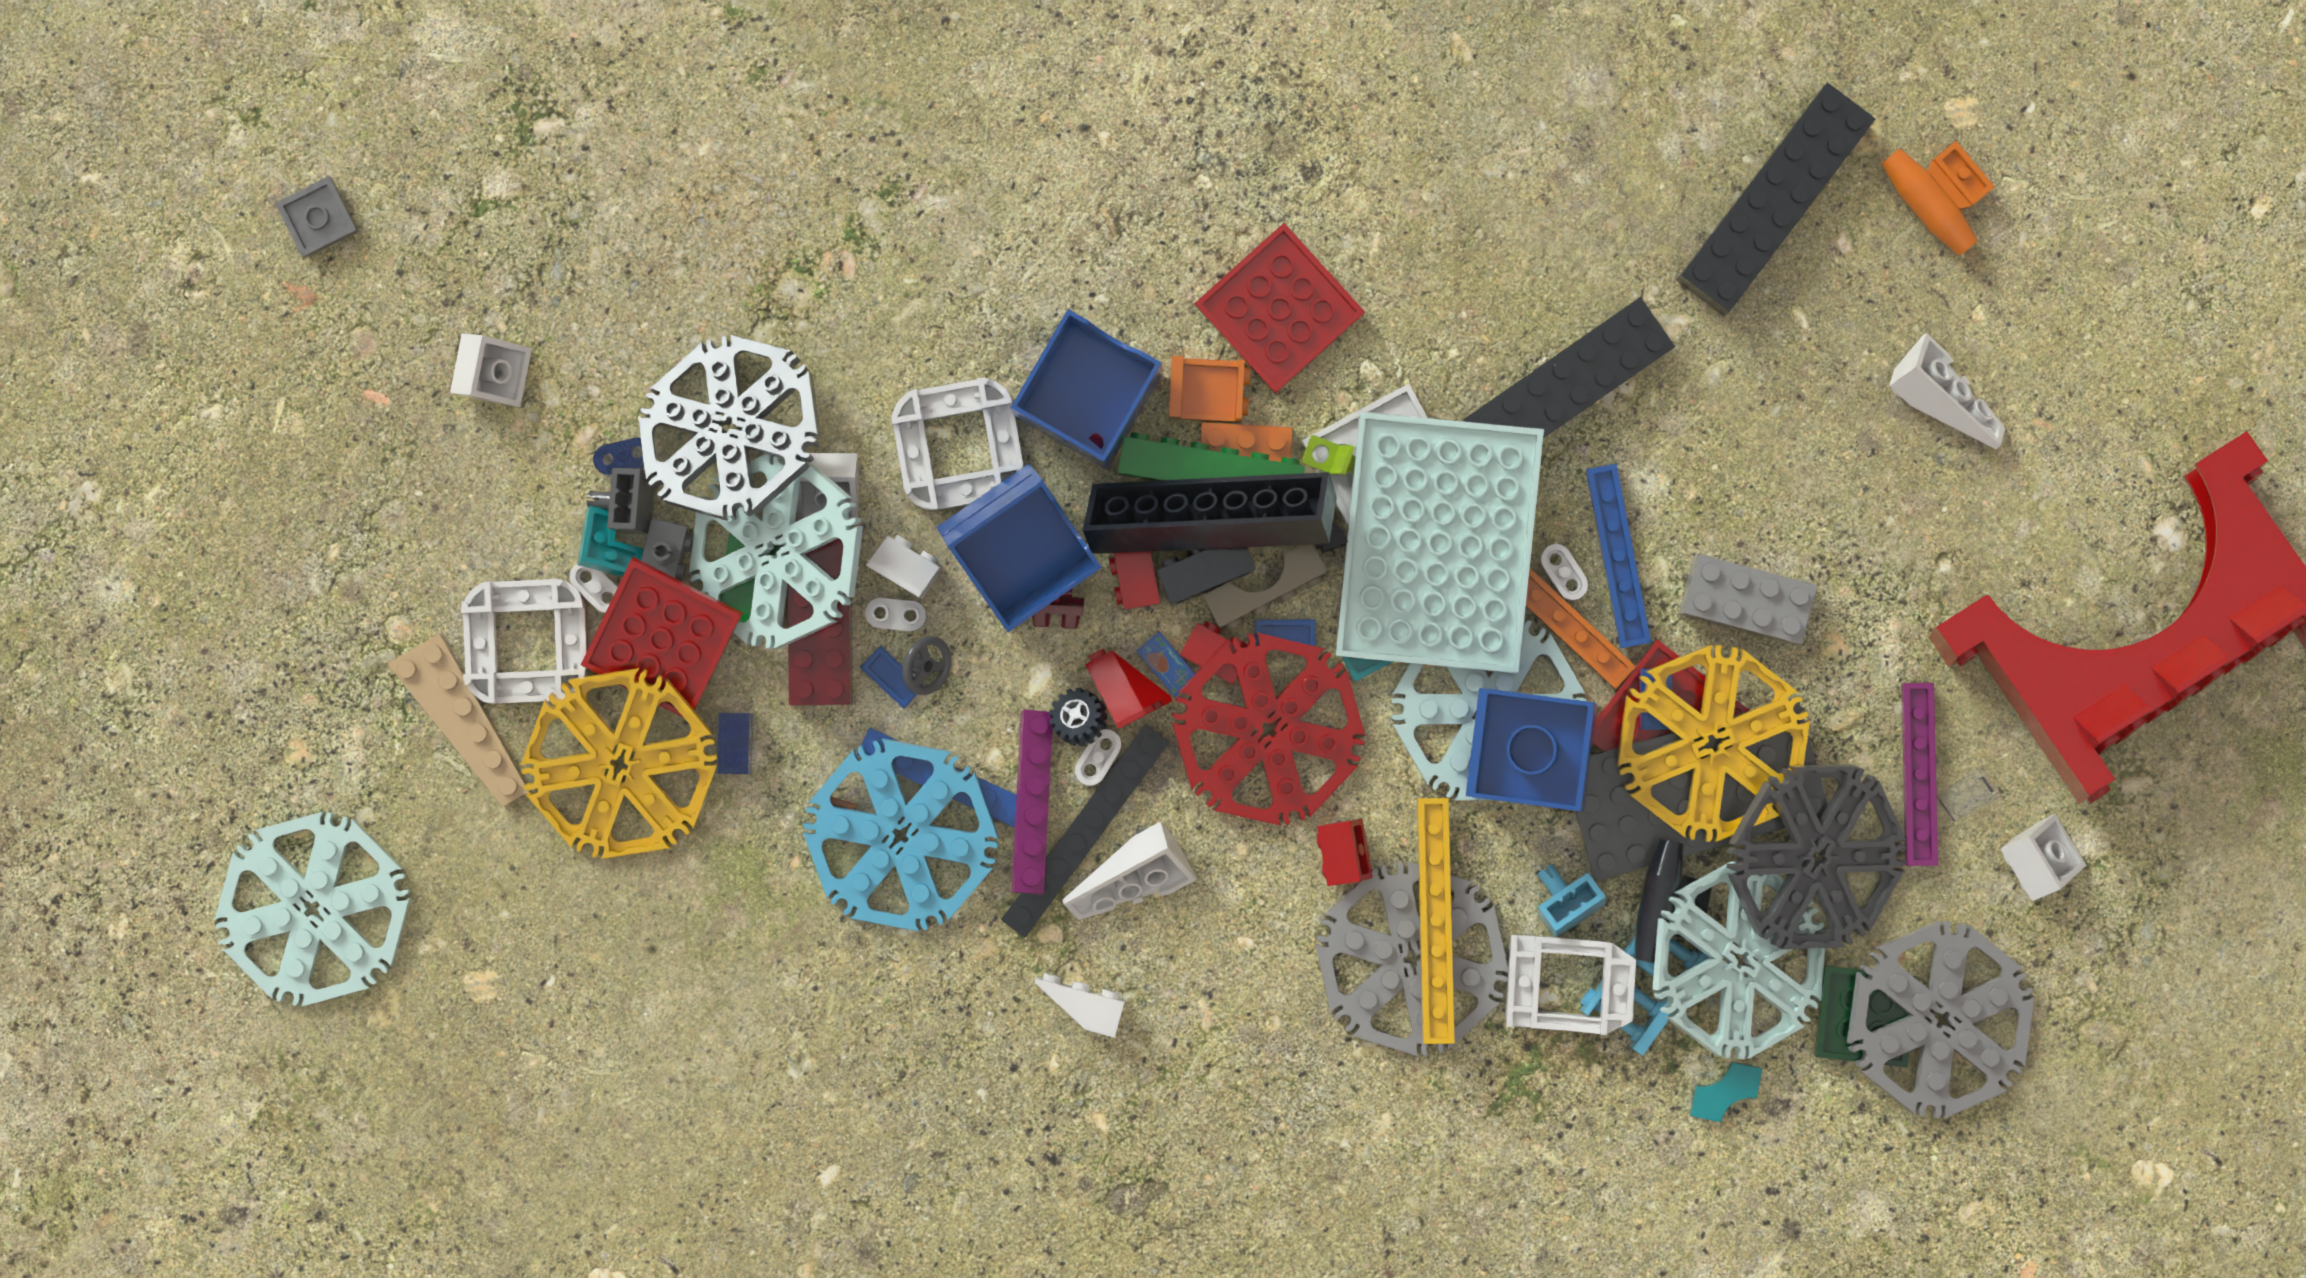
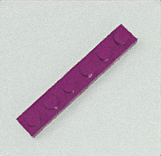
M1901 683L1905 846H1907V850H1905V866H1938L1934 683Z
M1021 710L1011 893L1044 894L1053 728L1050 725L1049 720L1052 718L1048 711Z

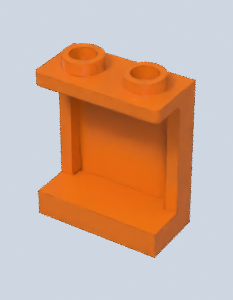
M1172 356L1169 419L1241 423L1242 416H1248L1249 398L1243 397V386H1249L1250 367H1244L1245 360L1184 358V356Z

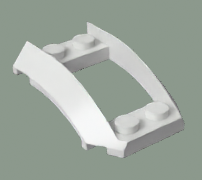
M1511 935L1505 1009L1506 1027H1530L1607 1035L1633 1021L1636 959L1611 942ZM1541 952L1604 957L1600 1016L1538 1011Z

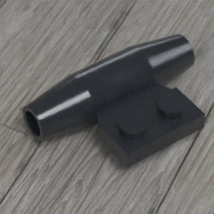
M1659 839L1646 872L1636 920L1635 959L1655 963L1658 918L1664 919L1667 923L1670 921L1662 917L1661 911H1669L1673 914L1675 912V905L1669 901V898H1680L1674 892L1698 880L1697 878L1683 876V843ZM1712 887L1698 894L1695 898V905L1706 914ZM1679 934L1673 935V936H1675V937L1683 938V937H1682L1681 935H1679Z

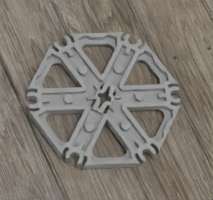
M1401 861L1396 862L1398 867L1396 874L1389 875L1384 864L1380 868L1383 878L1379 879L1377 867L1372 870V879L1359 882L1324 914L1335 918L1336 921L1333 923L1330 920L1322 919L1321 924L1329 926L1331 932L1326 937L1317 935L1316 938L1320 942H1328V946H1319L1316 943L1315 945L1330 1013L1336 1007L1342 1005V1009L1335 1013L1334 1018L1338 1020L1342 1015L1350 1016V1023L1344 1028L1347 1032L1351 1031L1357 1023L1359 1027L1351 1034L1352 1036L1418 1056L1417 1044H1420L1421 1053L1424 1056H1428L1426 1050L1428 1044H1423L1421 959L1416 961L1415 969L1417 974L1415 975L1410 963H1404L1403 960L1404 957L1408 956V942H1410L1414 954H1420V949H1418L1416 942L1419 940L1420 943V920L1413 894V884L1419 880L1418 864L1405 861L1407 864V874H1405ZM1450 875L1451 889L1454 893V898L1451 901L1452 943L1472 924L1479 922L1484 924L1487 929L1492 951L1491 961L1484 965L1452 955L1453 988L1472 993L1478 1000L1476 1008L1454 1027V1040L1456 1044L1500 1003L1499 1001L1491 1000L1488 996L1491 994L1497 998L1503 997V993L1494 990V983L1498 980L1508 982L1507 977L1496 974L1498 970L1508 973V965L1494 904L1483 912L1482 908L1490 903V899L1486 897L1482 902H1476L1474 894L1480 888L1476 885L1470 888L1468 893H1465L1466 888L1473 882ZM1368 891H1380L1391 935L1350 923L1347 919L1348 910ZM1399 944H1401V948H1402V952H1401V953H1400V950H1399ZM1345 953L1380 964L1381 966L1352 993L1344 995L1338 990L1332 960L1336 954ZM1404 968L1407 970L1408 977H1405ZM1403 989L1412 1028L1411 1034L1406 1038H1399L1373 1029L1371 1026L1372 1016ZM1437 1044L1439 1053L1444 1050L1443 1044ZM1447 1044V1050L1455 1044Z
M1936 921L1875 947V949L1882 953L1883 957L1878 953H1869V956L1875 960V966L1870 969L1866 965H1860L1861 971L1869 975L1868 979L1860 972H1856L1847 1043L1850 1044L1859 1040V1043L1851 1044L1848 1047L1851 1052L1858 1050L1863 1052V1057L1854 1062L1855 1066L1865 1067L1858 1070L1912 1114L1924 1116L1926 1107L1931 1105V1117L1947 1118L2006 1092L2007 1090L2003 1089L1998 1082L2009 1087L2013 1085L2006 1075L2009 1070L2017 1074L2022 1073L2021 1068L2013 1064L2014 1060L2020 1066L2025 1067L2035 997L2028 996L2033 992L2032 988H2019L2020 980L2027 978L2026 973H2015L2023 969L2019 964L1970 925L1958 923L1956 932L1952 934L1950 932L1951 922ZM1931 941L1934 943L1929 986L1927 988L1899 965L1898 957L1905 950ZM1972 948H1978L2000 966L2001 974L1999 977L1962 992L1967 953ZM1874 990L1881 991L1906 1011L1909 1016L1872 1032L1869 1031L1866 1027V1017L1870 994ZM2014 1008L2018 1012L2015 1044L2009 1050L2001 1048L1973 1025V1023L2005 1009ZM1930 1010L1942 1015L1946 1013L1944 1019L1952 1029L1940 1024L1936 1026L1938 1020ZM1920 1047L1915 1089L1913 1092H1906L1885 1075L1883 1067L1888 1060ZM1954 1051L1986 1076V1083L1982 1088L1959 1098H1953L1949 1094Z

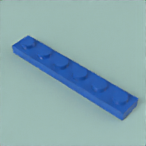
M1617 464L1586 469L1619 647L1625 648L1651 643Z
M869 727L861 745L864 746L866 753L871 755L875 753L873 745L875 740L880 741L882 751H885L883 738L894 741L899 740ZM897 756L892 761L897 774L921 785H924L934 772L932 763L927 760ZM955 767V769L958 771H964L960 768ZM968 773V775L964 777L965 780H968L970 777H972L973 774ZM978 777L991 816L1015 828L1016 794ZM959 792L952 798L974 809L971 798L967 793Z

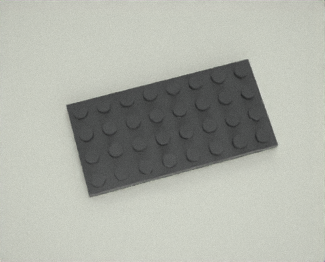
M1800 702L1796 703L1793 707L1796 714L1802 712ZM1743 713L1733 715V718ZM1804 719L1797 720V724L1805 722ZM1724 727L1718 729L1717 732L1724 730ZM1784 731L1745 748L1775 772L1781 774V769L1789 768L1793 739L1789 732ZM1674 732L1632 743V748L1636 754L1643 755L1678 741L1681 738ZM1710 735L1708 736L1709 742L1705 746L1698 748V750L1712 748L1715 752L1718 750L1717 745L1722 740L1727 739L1728 736L1716 739ZM1808 735L1804 765H1817ZM1702 737L1694 739V742L1702 739ZM1619 747L1591 755L1584 811H1575L1595 881L1649 866L1659 839L1683 843V856L1729 844L1732 836L1714 842L1715 829H1712L1713 838L1710 842L1705 841L1704 829H1698L1695 833V840H1691L1688 837L1690 825L1687 827L1686 838H1684L1631 797L1628 793L1635 792L1639 789V786L1632 790L1624 788V785L1632 782L1633 775L1632 773L1619 775L1618 770L1620 768L1629 766V763H1624L1619 767L1616 766ZM1693 769L1653 785L1651 788L1652 797L1673 814H1684L1688 808ZM1725 773L1719 816L1725 822L1744 816L1755 798L1754 794L1727 773ZM1808 778L1803 782V787L1818 819H1820L1828 806L1820 778ZM1772 805L1773 809L1778 813L1776 806ZM1778 816L1754 826L1751 829L1750 837L1784 829L1785 826L1781 817Z

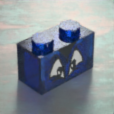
M719 713L717 774H752L753 714Z

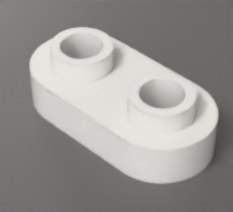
M1552 544L1546 547L1540 555V564L1559 595L1566 600L1581 598L1587 591L1588 581L1569 550L1560 544ZM1552 554H1557L1560 557L1558 565L1550 563V556ZM1568 580L1576 582L1577 587L1574 591H1569L1566 588Z
M577 564L570 571L571 584L597 610L606 613L609 604L604 602L603 597L608 592H611L614 596L618 586L602 571ZM586 571H589L592 575V579L588 583L582 580V574Z
M876 598L867 605L865 611L869 624L879 629L917 631L923 627L927 618L924 607L916 601ZM879 607H883L886 610V615L882 619H878L875 616V611ZM909 610H913L916 613V619L912 622L907 621L905 618V614Z
M1100 730L1102 733L1101 737L1095 736V742L1088 744L1075 766V774L1082 784L1092 786L1101 782L1120 752L1121 739L1112 730ZM1105 738L1110 739L1112 742V747L1109 750H1103L1100 746L1101 741ZM1089 764L1096 767V773L1093 776L1085 774L1084 769Z

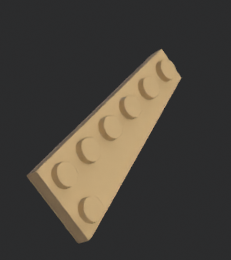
M442 634L432 637L387 663L502 807L523 797L527 792H531V790H524L526 782L480 700L465 685L464 672Z

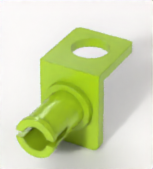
M1312 435L1307 444L1302 463L1320 471L1329 472L1330 475H1345L1346 472L1353 474L1355 456L1352 454L1355 447L1351 445H1338ZM1318 445H1323L1328 450V458L1322 463L1316 462L1312 455L1314 448Z

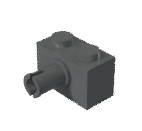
M612 468L610 492L589 491L587 498H593V500L598 501L587 500V507L593 506L609 510L608 529L625 534H648L652 518L654 489L645 478V470Z
M651 518L641 561L683 582L687 564H683L685 552L691 551L694 535L690 534L691 528Z

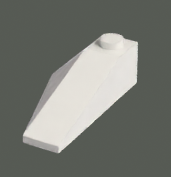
M1925 333L1896 366L1889 386L1898 397L1903 398L1910 406L1994 449L1999 448L2003 440L2005 427L1983 399H1976L1968 386L1971 384L1966 376L1960 378L1950 365L1954 360L1948 352Z
M1159 822L1133 836L1062 901L1067 909L1080 920L1115 909L1116 904L1130 900L1133 901V904L1143 902L1142 897L1160 892L1161 896L1171 894L1194 882L1197 878L1176 838Z

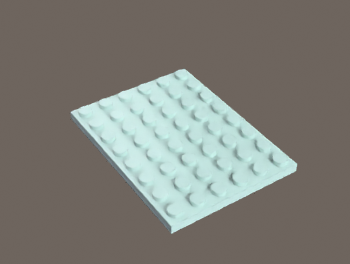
M1369 412L1359 413L1336 656L1519 673L1544 429Z

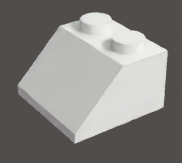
M462 333L450 393L477 400L521 407L532 348L483 335Z
M809 453L814 457L811 463L853 498L844 502L856 504V507L848 512L849 519L859 518L857 453ZM804 477L800 478L797 521L824 509L827 504L825 494Z
M899 535L895 539L887 536L866 566L923 600L941 571V568L936 565L938 559L924 550L921 555L910 550L912 543Z
M2056 814L2048 816L2018 834L2001 848L2005 861L2013 869L2022 889L2028 894L2031 901L2060 890L2086 866Z

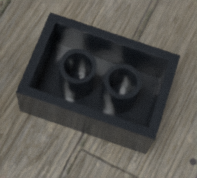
M1247 547L1196 549L1188 551L1189 557L1181 561L1176 556L1161 562L1160 566L1162 569L1157 570V575L1172 607L1220 587L1229 581L1232 582L1255 572L1256 567Z

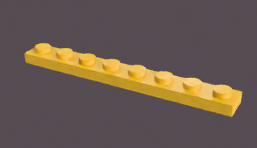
M1418 798L1423 1044H1455L1449 798Z

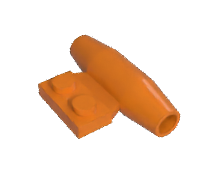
M1957 141L1953 142L1930 162L1928 170L1923 168L1901 148L1881 163L1899 196L1927 229L1953 252L1960 256L1978 241L1961 209L1973 206L1995 186Z

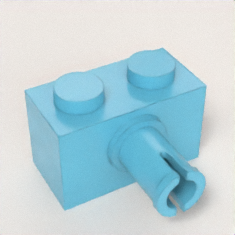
M1553 864L1546 867L1548 870L1545 871L1543 869L1537 874L1553 895L1538 906V916L1554 937L1561 936L1606 905V896L1589 873H1586L1570 885L1565 883Z

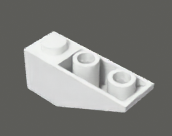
M1044 973L1043 978L1036 977L1035 984L1085 1030L1115 1038L1125 1000L1119 999L1120 993L1107 989H1102L1101 994L1090 991L1091 985L1073 981L1072 986L1060 983L1061 977Z

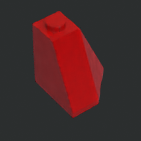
M1103 648L1088 656L1090 662L1086 663L1085 666L1118 729L1173 701L1168 693L1111 650L1106 653Z

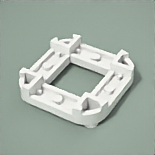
M977 378V380L921 390L914 389L907 392L897 402L892 412V425L903 487L907 496L918 507L937 511L969 505L1024 467L1016 419L1011 410L1013 403L1009 393L1001 384L989 378ZM983 410L993 469L934 479L924 421Z
M560 579L488 581L478 584L469 592L464 602L462 601L461 613H463L465 674H463L465 685L468 686L472 694L483 702H543L545 698L549 701L548 696L552 692L557 698L563 699L566 695L560 686L564 682L570 685L572 691H575L573 686L567 681L589 675V669L581 666L588 650L586 603L583 595L571 583ZM554 610L557 670L498 673L496 613Z

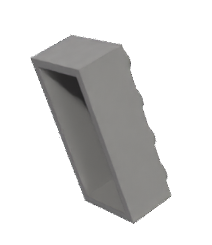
M1697 554L1694 555L1678 614L1780 642L1801 645L1817 585Z

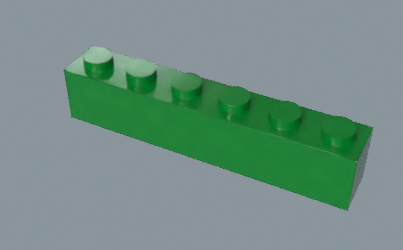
M1131 432L1130 437L1124 436L1118 475L1160 481L1303 474L1305 466L1299 465L1300 460L1282 457L1281 462L1271 461L1268 454L1251 452V457L1239 455L1238 449L1221 447V452L1210 451L1209 445L1191 442V447L1180 446L1177 439L1161 437V441L1156 442L1148 440L1149 435Z

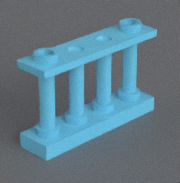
M1636 934L1623 950L1634 959ZM1673 938L1670 939L1669 951L1684 961L1683 965L1686 968L1683 972L1710 958L1701 950L1690 952ZM1636 959V965L1653 977L1654 963ZM1603 979L1595 990L1590 988L1580 1001L1583 1005L1580 1011L1587 1016L1593 1009L1601 1014ZM1635 987L1634 1001L1648 1011L1647 1014L1650 1018L1644 1026L1641 1024L1637 1026L1630 1022L1619 1028L1630 1035L1629 1039L1632 1040V1043L1629 1047L1643 1056L1668 1022L1665 1016L1671 1013L1667 1014L1660 1011L1668 1003L1667 996L1662 1001H1654Z

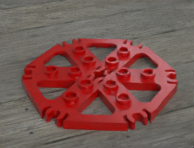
M1255 632L1258 636V645H1255V637L1252 633H1247V646L1240 647L1237 638L1234 637L1231 639V644L1235 651L1231 652L1229 641H1226L1178 691V693L1190 695V698L1176 697L1175 701L1184 703L1186 709L1181 714L1172 712V717L1176 720H1184V723H1174L1171 721L1190 789L1193 790L1196 784L1202 782V784L1195 788L1194 793L1199 796L1205 790L1210 791L1211 797L1205 803L1208 807L1213 806L1219 798L1218 804L1212 808L1214 811L1281 826L1279 822V813H1281L1282 821L1289 825L1290 820L1288 816L1291 811H1297L1299 818L1305 820L1306 814L1302 807L1306 806L1308 816L1311 817L1358 767L1357 764H1350L1346 761L1348 758L1352 761L1361 760L1360 756L1351 753V748L1355 744H1365L1362 739L1353 738L1354 734L1365 736L1347 669L1344 668L1342 673L1335 676L1336 673L1340 672L1343 665L1338 662L1334 667L1328 668L1326 661L1332 655L1330 652H1324L1319 660H1317V657L1325 648ZM1270 650H1279L1303 656L1306 660V666L1276 697L1265 661L1266 654ZM1232 664L1235 667L1245 707L1207 699L1202 695L1203 685L1222 665ZM1334 688L1340 692L1347 716V724L1344 728L1335 729L1300 720L1328 689ZM1264 722L1268 724L1275 722L1273 727L1275 734L1273 736L1269 734L1262 736L1264 731L1262 724ZM1202 729L1236 737L1237 739L1208 770H1201L1198 767L1190 741L1193 731ZM1291 750L1334 761L1336 765L1334 774L1316 793L1309 795L1303 792ZM1260 761L1262 762L1273 800L1271 806L1266 809L1236 803L1232 798L1234 788Z

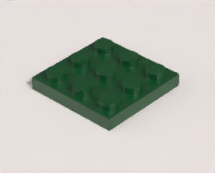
M1824 965L1814 1051L1815 1057L1854 1062L1863 1057L1862 1050L1851 1052L1848 1048L1851 1044L1859 1043V1040L1851 1044L1847 1043L1856 972H1860L1867 979L1869 976L1864 974L1861 969ZM1874 990L1870 994L1866 1017V1027L1869 1031L1872 1032L1909 1016L1906 1011L1881 991ZM1909 1052L1888 1060L1884 1065L1907 1068Z

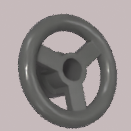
M927 636L919 639L910 647L903 661L902 676L906 687L911 692L917 695H929L937 691L945 683L952 664L948 645L938 637ZM933 645L938 647L943 661H935L931 658L927 646ZM933 671H940L938 677L931 684L920 686L927 675H930Z

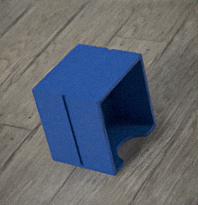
M1067 309L1013 402L1011 410L1017 419L1108 470L1123 444L1124 436L1127 437L1162 377V362L1141 350L1132 348L1113 338L1087 319ZM1093 433H1097L1103 438L1104 444L1102 449L1088 439Z
M1030 464L1018 470L936 527L950 551L1007 632H1010L1102 568L1044 481Z
M1479 688L1466 796L1584 811L1598 704L1595 702Z

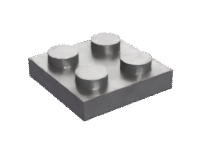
M330 176L275 203L304 259L359 232Z

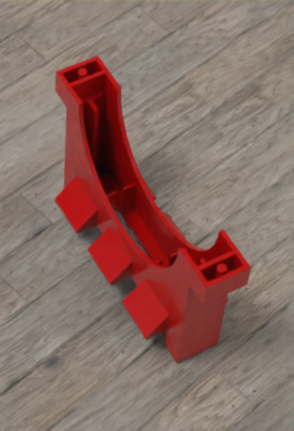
M2247 431L2195 463L2196 469L2184 476L2199 505L2205 531L2204 566L2199 584L2188 606L2180 617L2163 631L2138 643L2113 649L2088 650L2066 647L2042 639L2019 626L1987 594L1936 626L1929 636V639L1949 667L1956 663L1961 667L1974 659L1976 654L1978 655L2079 804L2086 799L2091 804L2111 790L2108 785L2115 778L2099 756L2110 748L2111 745L2114 743L2117 745L2144 723L2148 724L2161 716L2165 711H2171L2183 703L2189 696H2194L2207 688L2208 685L2213 683L2222 674L2226 675L2240 666L2241 663H2247L2267 647L2270 648L2283 640L2292 631L2306 649V566L2249 487L2250 484L2257 480V477L2264 473L2261 468L2268 460Z

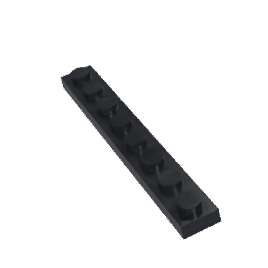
M1145 724L1047 856L1044 894L1020 893L1001 920L1023 937L1028 935L1169 744L1167 739Z

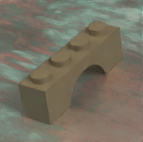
M1314 544L1298 545L1283 553V570L1279 580L1272 587L1260 592H1248L1239 589L1229 581L1204 594L1202 597L1218 628L1225 626L1228 631L1244 623L1241 618L1244 615L1252 612L1255 617L1269 610V602L1279 598L1282 603L1296 596V588L1306 584L1309 589L1324 581L1322 575L1328 571Z

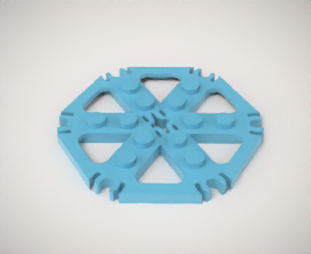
M884 738L882 741L885 751H882L880 741L875 740L873 742L875 747L874 754L866 753L864 746L861 745L858 747L859 756L862 758L860 760L856 755L855 749H853L808 802L817 804L820 808L816 806L806 808V812L814 813L817 820L815 823L805 822L803 827L807 830H816V833L804 831L803 834L826 898L834 890H837L838 893L832 898L831 904L834 905L841 898L847 901L848 906L843 912L844 915L849 914L855 906L857 910L850 917L851 919L914 931L921 930L917 923V919H920L921 927L927 930L929 928L928 916H935L938 924L941 925L944 922V916L940 910H943L948 921L993 869V867L983 865L981 862L983 861L987 864L996 862V858L987 856L985 850L987 847L997 848L999 842L987 840L986 837L999 839V835L976 771L972 777L965 780L964 777L971 771L972 767L970 765L964 771L956 770L954 765L959 759L958 755L953 756L949 763H945L947 756L953 751ZM897 756L927 760L934 767L932 776L908 804L892 764L893 759ZM858 772L863 776L876 814L837 807L831 803L832 793L849 773ZM965 792L971 798L979 820V828L975 832L932 825L931 823L957 793ZM902 817H905V819L902 821V823H900L899 820H900ZM909 823H912L906 833V837L909 840L907 842L901 840L891 847L890 845L896 837L894 829L901 830ZM916 829H919V831L914 835L913 832ZM887 835L890 836L885 843L882 841ZM834 838L871 845V847L844 878L838 879L831 874L822 844L824 840ZM900 847H903V850L899 854H897L896 852L900 849ZM926 856L961 862L970 867V877L953 897L949 899L940 897ZM894 866L897 869L909 903V910L903 915L873 910L868 905L869 895Z

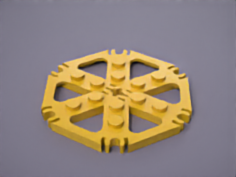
M1710 644L1645 671L1653 677V682L1648 677H1639L1645 683L1646 689L1642 693H1638L1633 688L1629 690L1632 696L1639 698L1638 702L1632 701L1626 695L1616 766L1619 767L1624 763H1629V766L1620 768L1618 773L1619 775L1632 773L1633 775L1632 782L1624 785L1626 790L1635 789L1637 786H1639V789L1628 794L1680 835L1686 838V830L1690 825L1688 830L1689 839L1695 840L1696 831L1704 829L1705 841L1710 842L1713 838L1712 829H1715L1714 842L1732 836L1744 817L1741 816L1729 822H1725L1719 817L1725 773L1755 796L1763 782H1768L1770 776L1778 778L1779 783H1782L1784 780L1782 773L1775 772L1745 747L1787 731L1793 739L1789 766L1804 765L1810 720L1797 724V720L1805 719L1808 716V712L1804 711L1796 714L1793 710L1796 703L1803 701L1802 697H1792L1789 700L1787 698L1799 692L1749 653L1740 648L1741 654L1737 661L1738 648L1731 647L1730 656L1724 658L1721 655L1722 645H1715L1713 650L1714 657H1711L1712 645ZM1695 664L1704 666L1706 669V679L1701 714L1667 688L1666 679L1669 675ZM1742 671H1750L1773 689L1774 698L1768 704L1733 718L1739 674ZM1643 712L1652 715L1681 738L1678 741L1643 755L1636 754L1632 748L1636 718ZM1724 727V730L1717 732L1718 729ZM1710 735L1716 739L1728 736L1727 739L1722 740L1717 745L1718 750L1715 752L1712 748L1698 750V748L1705 746L1709 742L1708 736ZM1702 737V739L1694 742V739ZM1693 769L1688 808L1684 814H1673L1652 797L1651 788L1653 785ZM1769 803L1764 807L1754 826L1780 816L1773 809V803Z
M637 668L569 679L567 682L573 686L575 691H572L570 685L564 682L560 687L565 692V698L559 699L553 692L548 696L549 701L556 707H553L545 698L521 765H534L526 766L521 770V774L530 773L534 776V782L526 783L524 790L538 789L536 792H527L526 796L571 848H573L577 837L580 838L577 844L578 852H581L585 843L592 844L594 847L592 857L594 858L599 854L601 846L604 847V851L600 859L671 848V844L666 841L664 836H667L670 843L677 844L679 840L673 831L681 829L686 835L690 833L689 825L683 822V820L687 821L694 829L718 762L714 764L705 763L706 761H715L718 758V753L708 754L705 751L706 745L715 744V738L707 737L703 740L701 738L705 735H713L711 729L668 679L663 690L659 689L663 682V676L661 675L658 676L655 684L647 683L645 678L648 671L645 669L640 674L639 681H636V673L639 670ZM618 684L624 685L628 689L629 695L615 732L588 702L587 692L590 689ZM666 701L673 704L691 727V732L686 737L644 744L656 709L661 702ZM554 719H560L589 753L557 758L544 757L541 753V746L550 722ZM615 745H618L616 752L614 753L613 750L615 748ZM625 749L624 763L628 765V768H622L617 773L616 778H613L616 772V765L611 763L612 759L617 760ZM634 751L635 755L633 759H631L632 752ZM694 768L699 773V781L690 804L686 807H679L651 775ZM624 775H626L625 782L622 781ZM595 784L584 817L579 824L569 823L550 800L551 791ZM624 796L629 799L652 826L654 831L651 836L626 841H617L613 838L612 828Z

